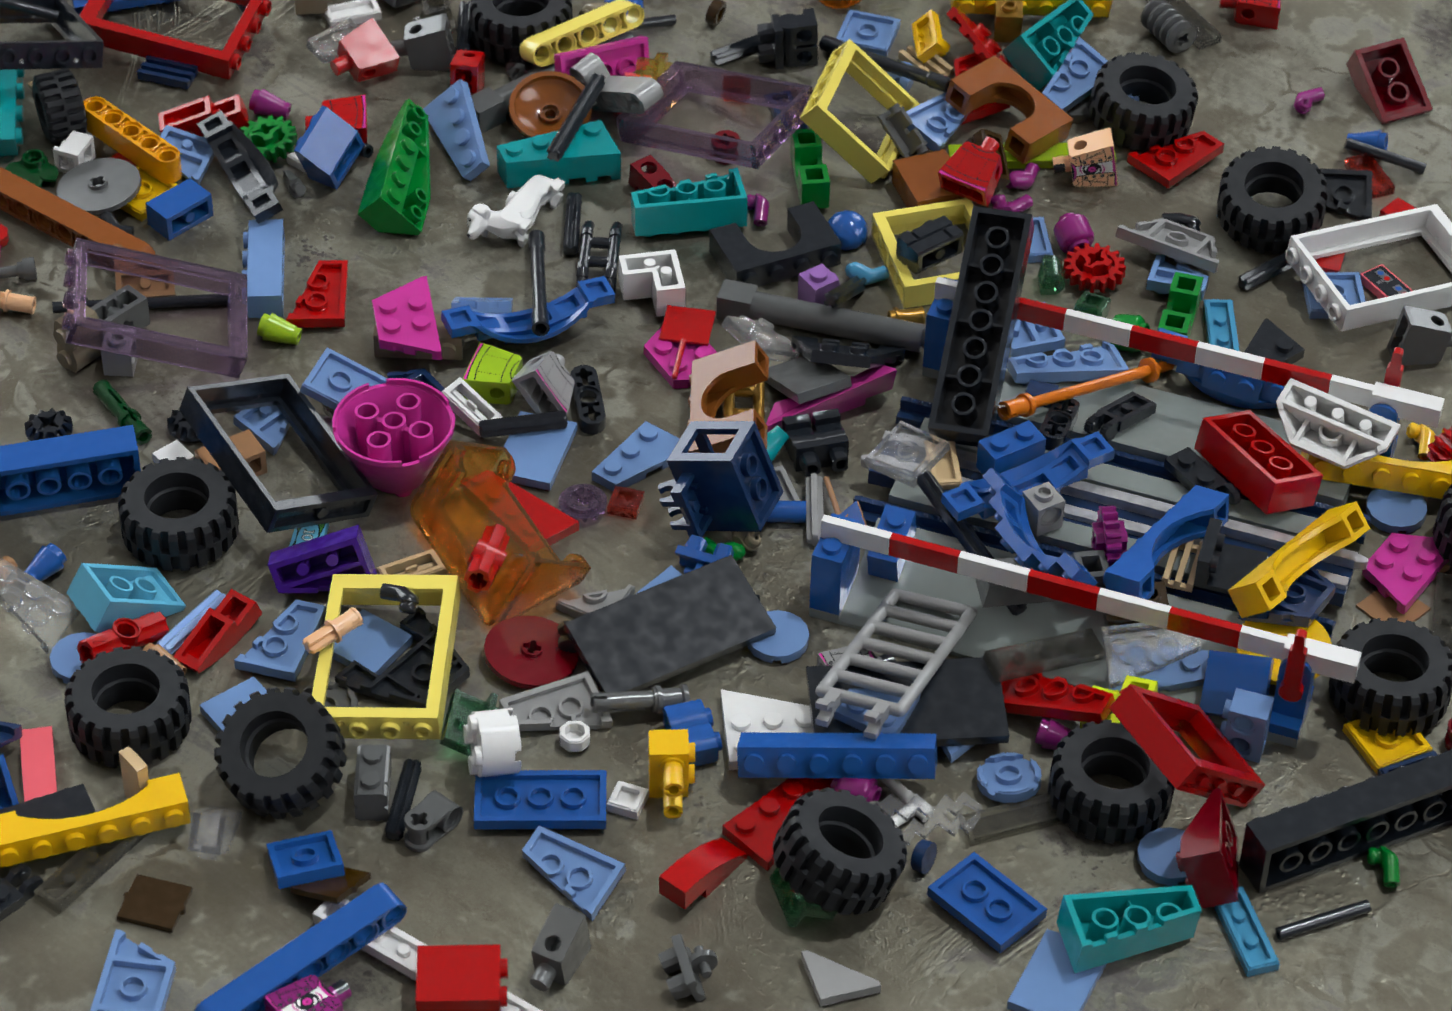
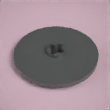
M99 158L81 163L69 170L60 179L56 192L59 198L92 215H100L104 212L115 211L134 199L141 187V177L138 169L128 161L118 158Z

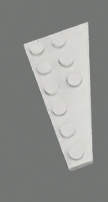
M721 689L720 698L729 770H738L737 745L741 732L813 733L810 706Z

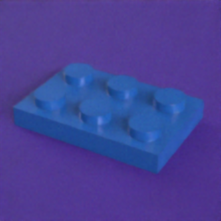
M975 852L971 853L928 886L927 890L928 897L999 953L1003 952L1040 923L1047 915L1046 907Z

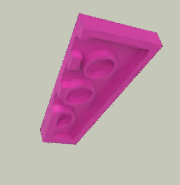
M637 36L554 54L555 71L570 75L569 69L589 53L596 54L603 61L611 76H624L626 72L633 73L650 64L648 37Z

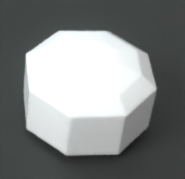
M567 721L560 727V746L568 752H582L590 745V728L582 721Z

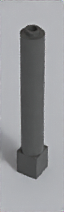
M627 31L597 45L633 38V35L630 31ZM555 64L539 67L496 90L487 87L471 95L481 134L506 122V115L509 114L510 97L518 83L538 72L555 71Z
M724 279L717 296L716 319L750 325L752 320L882 346L905 348L907 351L921 353L924 348L926 324L840 307L832 308L830 305L826 307L824 304L758 292V285Z

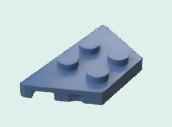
M116 929L90 1011H164L176 972L175 962L162 954H156L151 947L142 942L137 945L126 938L125 932Z

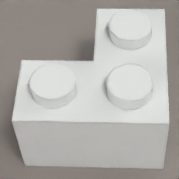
M676 249L619 256V285L623 301L652 297L657 317L665 316L667 305L685 307L686 287Z

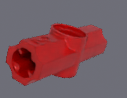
M496 523L493 526H486L481 538L477 541L467 561L469 566L464 577L468 585L467 589L479 593L480 591H488L507 555L505 550L510 537L507 535L504 526Z
M160 611L156 613L151 612L133 620L118 618L114 621L111 629L79 641L77 651L80 661L84 663L88 659L93 660L96 658V654L103 651L106 653L113 652L114 648L123 647V650L131 649L132 646L143 647L148 643L160 640L169 632L166 618Z

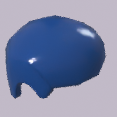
M844 210L835 213L828 220L829 225L842 243V250L855 249L867 241V223L862 215L857 212Z

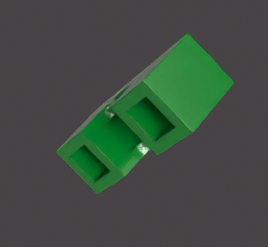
M812 129L791 130L790 157L800 205L814 201L818 209L829 208L830 178L827 164L822 163L823 146L821 137Z
M1175 272L1169 290L1167 308L1163 309L1158 330L1161 327L1188 336V339L1190 338L1200 304L1204 277Z

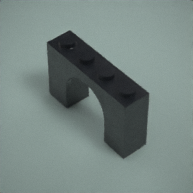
M814 201L788 208L787 231L796 245L784 251L770 252L754 247L747 241L736 222L709 229V252L728 280L758 285V287L797 277L799 273L820 264L827 268L840 265L842 243Z

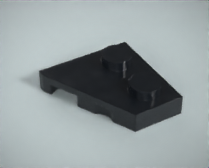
M1267 318L1259 327L1244 353L1293 364L1304 358L1305 349Z

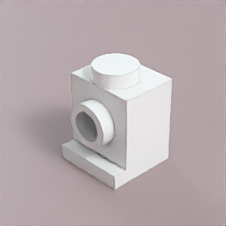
M72 131L68 138L62 141L60 147L55 146L53 148L54 163L59 172L67 173L75 166L96 158L92 135Z

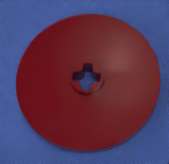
M530 615L515 616L499 622L489 631L484 643V658L490 670L501 680L525 689H533L570 677L576 669L579 654L562 651L558 648V640L561 637L558 634V623L543 617Z

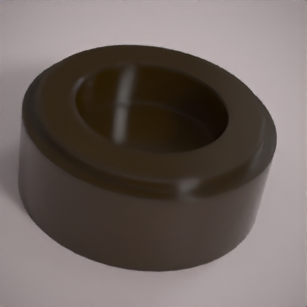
M713 0L707 10L705 21L713 26L718 25L725 14L726 2L723 0Z

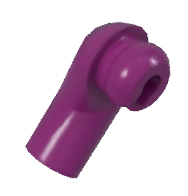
M1318 87L1299 92L1293 104L1294 109L1300 114L1308 113L1312 103L1325 99L1324 90Z
M1028 163L1024 171H1012L1009 174L1011 183L1006 187L1008 189L1015 188L1020 190L1030 188L1039 172V166L1035 163Z
M748 194L747 209H754V225L759 227L766 226L769 212L768 200L761 194Z

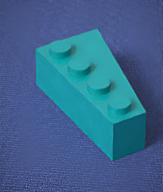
M1068 0L1018 36L1002 53L1022 78L1039 91L1050 82L1056 71L1064 63L1067 54L1073 49L1077 38L1083 33L1094 14L1083 0Z
M0 70V156H18L19 144H23V129L20 126L21 122H24L22 100L25 97L23 81L25 70Z
M601 120L582 124L560 161L549 160L547 157V149L558 131L496 146L497 172L506 188L522 187L535 175H542L551 179L559 178L565 181V184L569 183V179L585 178L586 182L597 181L598 176H610L611 180L621 179V152Z
M738 167L729 169L728 175L718 177L717 173L705 175V180L691 182L690 179L682 180L673 188L661 185L631 192V222L635 236L651 237L658 234H680L690 231L706 232L709 229L735 222L738 227L747 226L748 198Z
M1192 885L1063 895L1056 923L1073 971L1078 973L1193 938L1202 909Z

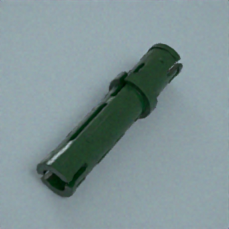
M103 379L96 382L93 386V390H95L93 393L118 420V426L133 425L136 441L139 445L150 441L152 438L150 433L152 431L143 423L140 413L136 409L129 407L107 380Z

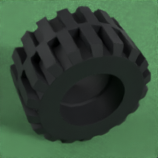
M68 68L35 75L32 82L33 98L41 127L51 143L66 140L72 131L86 134L87 118L85 107L73 73Z

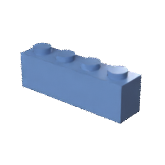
M266 219L259 224L256 220H249L248 232H243V246L248 251L242 252L243 268H247V270H242V286L247 287V289H241L242 307L247 306L248 318H261L264 313L269 315L274 313L279 317H283L285 261L283 219Z

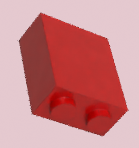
M501 944L418 946L416 1011H501V1007H507L508 989L507 986H501L502 979H508V958H501Z

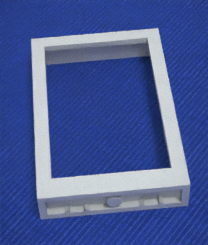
M1437 204L1292 235L1290 237L1288 248L1285 252L1288 264L1293 267L1301 281L1314 295L1315 300L1321 304L1329 318L1341 332L1398 319L1404 305L1432 311L1452 306V282L1349 305L1315 261V259L1422 236L1452 273V222Z

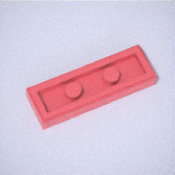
M52 726L22 729L20 748L24 802L58 791Z

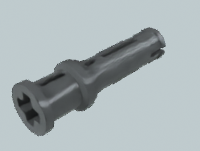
M680 684L678 688H661L660 685H654L650 690L593 692L590 696L592 713L651 710L652 713L661 714L664 706L690 701L687 684Z

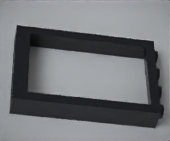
M17 0L59 11L56 22L0 7V24L51 23L65 38V40L0 41V70L102 68L104 41L65 0Z
M290 374L187 387L179 411L266 533L369 516L378 493L338 445L330 428L307 397L300 392V388ZM276 405L338 491L274 501L213 414Z

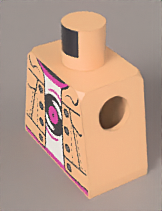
M1111 128L1070 138L1067 141L1069 155L1052 157L1054 174L1071 172L1072 183L1075 187L1118 186Z

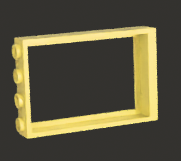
M333 574L325 621L328 619L332 621L340 616L341 605H400L401 602L380 598V589L383 583L408 587L419 597V604L416 605L441 606L426 708L325 707L341 729L340 733L344 738L441 739L461 599L458 575ZM335 642L320 650L312 696L323 705H325Z

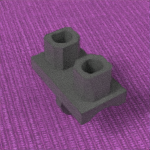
M681 933L671 937L674 946L658 954L661 965L667 975L677 970H682V973L666 980L670 993L675 1000L689 995H693L697 1002L706 999L699 974H702L703 978H709L712 975L711 970L718 964L716 953L712 950H704V947L699 945L694 948L695 953L692 954L691 949L685 946Z

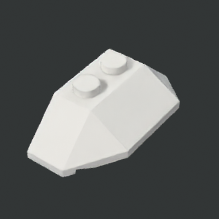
M1292 378L1289 379L1276 400L1289 445L1342 469H1347L1386 452L1401 428V425Z

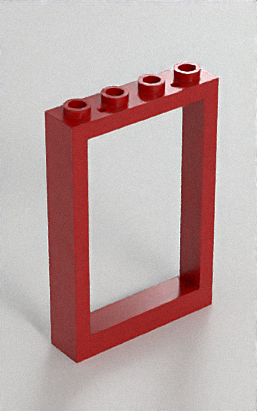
M88 0L79 16L104 41L103 47L144 58L148 55L198 66V72L230 80L234 71L239 70L244 53L249 52L254 35L259 34L262 20L270 14L272 2L270 0H225L247 7L222 51L103 20L102 18L113 0Z

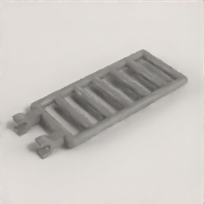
M898 588L891 589L816 687L815 692L821 698L815 703V708L820 709L818 716L815 718V724L828 727L834 712L841 703L869 709L864 714V721H868V725L864 730L863 737L876 740L881 732L882 725L890 715L903 717L976 618L977 609L973 606ZM900 601L961 617L958 621L896 607L895 604ZM889 617L949 633L946 637L885 623L883 620ZM873 633L934 647L937 650L934 653L870 637ZM861 649L926 665L920 670L858 653ZM851 665L912 680L913 683L910 686L846 671V669ZM836 682H841L901 697L898 703L834 688L833 686Z

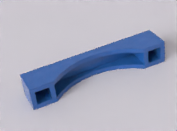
M1195 485L1187 494L1181 497L1179 502L1171 509H1168L1166 514L1157 523H1154L1142 537L1138 538L1136 543L1124 552L1111 567L1106 569L1103 576L1105 589L1148 600L1154 594L1155 566L1164 555L1186 542L1205 537L1210 518L1223 520L1222 526L1228 522L1229 494Z

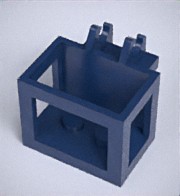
M691 421L667 459L674 479L658 485L660 494L671 491L670 496L660 498L661 505L669 507L670 517L683 514L681 519L670 522L672 530H686L689 537L692 534L703 537L706 531L761 532L784 492L755 421ZM707 435H735L725 453H715ZM695 440L700 453H687Z

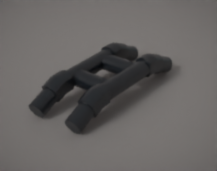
M587 220L584 222L581 230L576 287L578 281L588 279L589 267L606 268L605 277L616 294L623 225L620 222H614L610 228L609 238L593 237L595 225L592 221ZM591 248L608 249V256H590Z

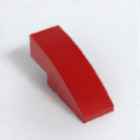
M239 94L214 103L208 95L158 113L159 129L162 133L164 127L168 125L203 136L197 123L219 111H222L227 120L232 121L240 129L241 127H249L248 110Z
M231 589L216 610L209 607L173 657L182 665L198 674L222 658L241 640L262 615L261 609L256 601Z
M722 837L704 843L685 854L659 876V894L685 910L700 895L705 898L709 896L748 858V854Z

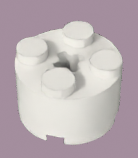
M513 708L477 711L468 715V724L463 726L465 744H471L472 756H468L470 775L488 777L520 772L522 760L515 761V754L517 751H522L517 717L516 715L511 716Z

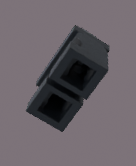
M814 8L803 9V14L800 15L784 14L779 16V14L771 15V23L757 25L759 43L771 41V44L758 45L760 63L774 62L776 70L784 69V66L803 67L818 65V24Z
M838 408L812 412V428L808 413L782 417V429L790 437L784 445L791 460L794 462L796 472L803 471L805 476L809 477L811 473H817L818 475L822 467L831 466L835 472L848 469L849 440L841 425V415Z

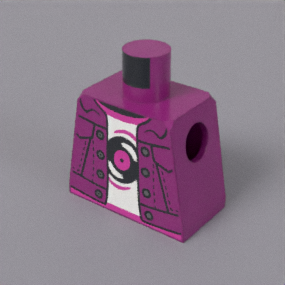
M309 975L264 996L265 1011H343L342 1002L352 997V992L347 983L342 979L327 988L316 976Z

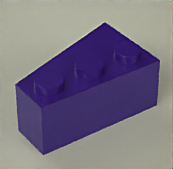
M359 524L273 551L268 562V568L278 593H318L319 591H330L333 574H378Z

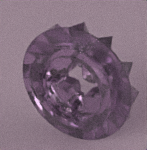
M591 484L572 485L566 488L559 496V508L561 511L576 520L582 519L586 523L588 518L597 520L599 514H605L607 496L597 486ZM578 502H581L582 504H588V507H585L584 505L578 506Z

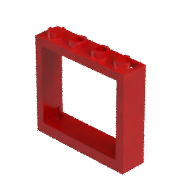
M1129 684L1128 687L1119 692L1120 696L1109 707L1176 790L1208 798L1213 789L1221 788L1227 804L1245 808L1266 786L1199 705ZM1173 730L1180 733L1200 759L1193 756Z

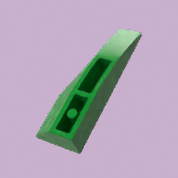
M409 98L402 105L382 143L368 177L358 215L377 232L419 235L422 232L431 199L429 117L422 107L414 104Z

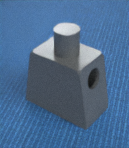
M446 13L407 23L405 25L404 39L391 41V45L399 56L408 55L409 63L413 70L450 71V63L456 54Z
M1404 305L1387 345L1391 359L1394 348L1400 347L1404 349L1402 365L1404 366L1440 362L1446 348L1452 347V329L1447 316L1442 312Z
M558 903L554 904L532 947L531 954L535 972L530 979V984L533 987L546 992L552 982L560 985L568 984L591 949L585 914Z

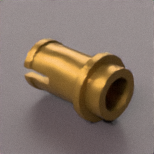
M893 307V310H888L887 317L925 324V311L923 307L910 309Z

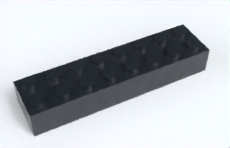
M973 206L928 424L931 440L940 442L955 441V444L978 447L979 440L987 438L994 433L998 413L997 406H999L1034 233L1032 214Z
M1452 749L1436 756H1428L1422 761L1408 766L1397 767L1391 772L1379 776H1371L1363 782L1351 786H1343L1332 793L1315 796L1304 803L1292 807H1284L1273 814L1254 818L1246 823L1239 862L1240 868L1260 894L1365 856L1370 847H1390L1452 824Z

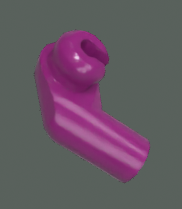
M997 194L991 199L992 209L1023 212L1033 206V200L1027 194L1011 202H1006V197L1003 194Z

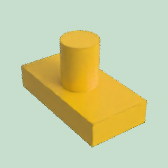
M931 9L911 24L916 55L920 61L925 63L936 54L939 57H943L949 52L951 46L942 37L939 15Z

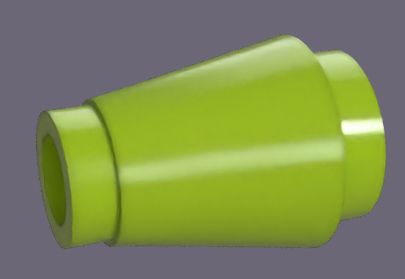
M264 313L257 329V335L263 337L264 341L298 345L303 329L298 328L274 313L270 315Z

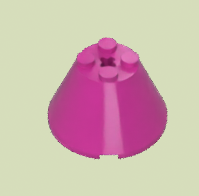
M387 378L386 383L370 387L369 383H366L349 392L339 402L334 411L332 427L338 445L364 474L373 488L395 494L398 497H407L412 493V490L424 482L451 440L455 430V413H453L447 397L431 385L412 379Z

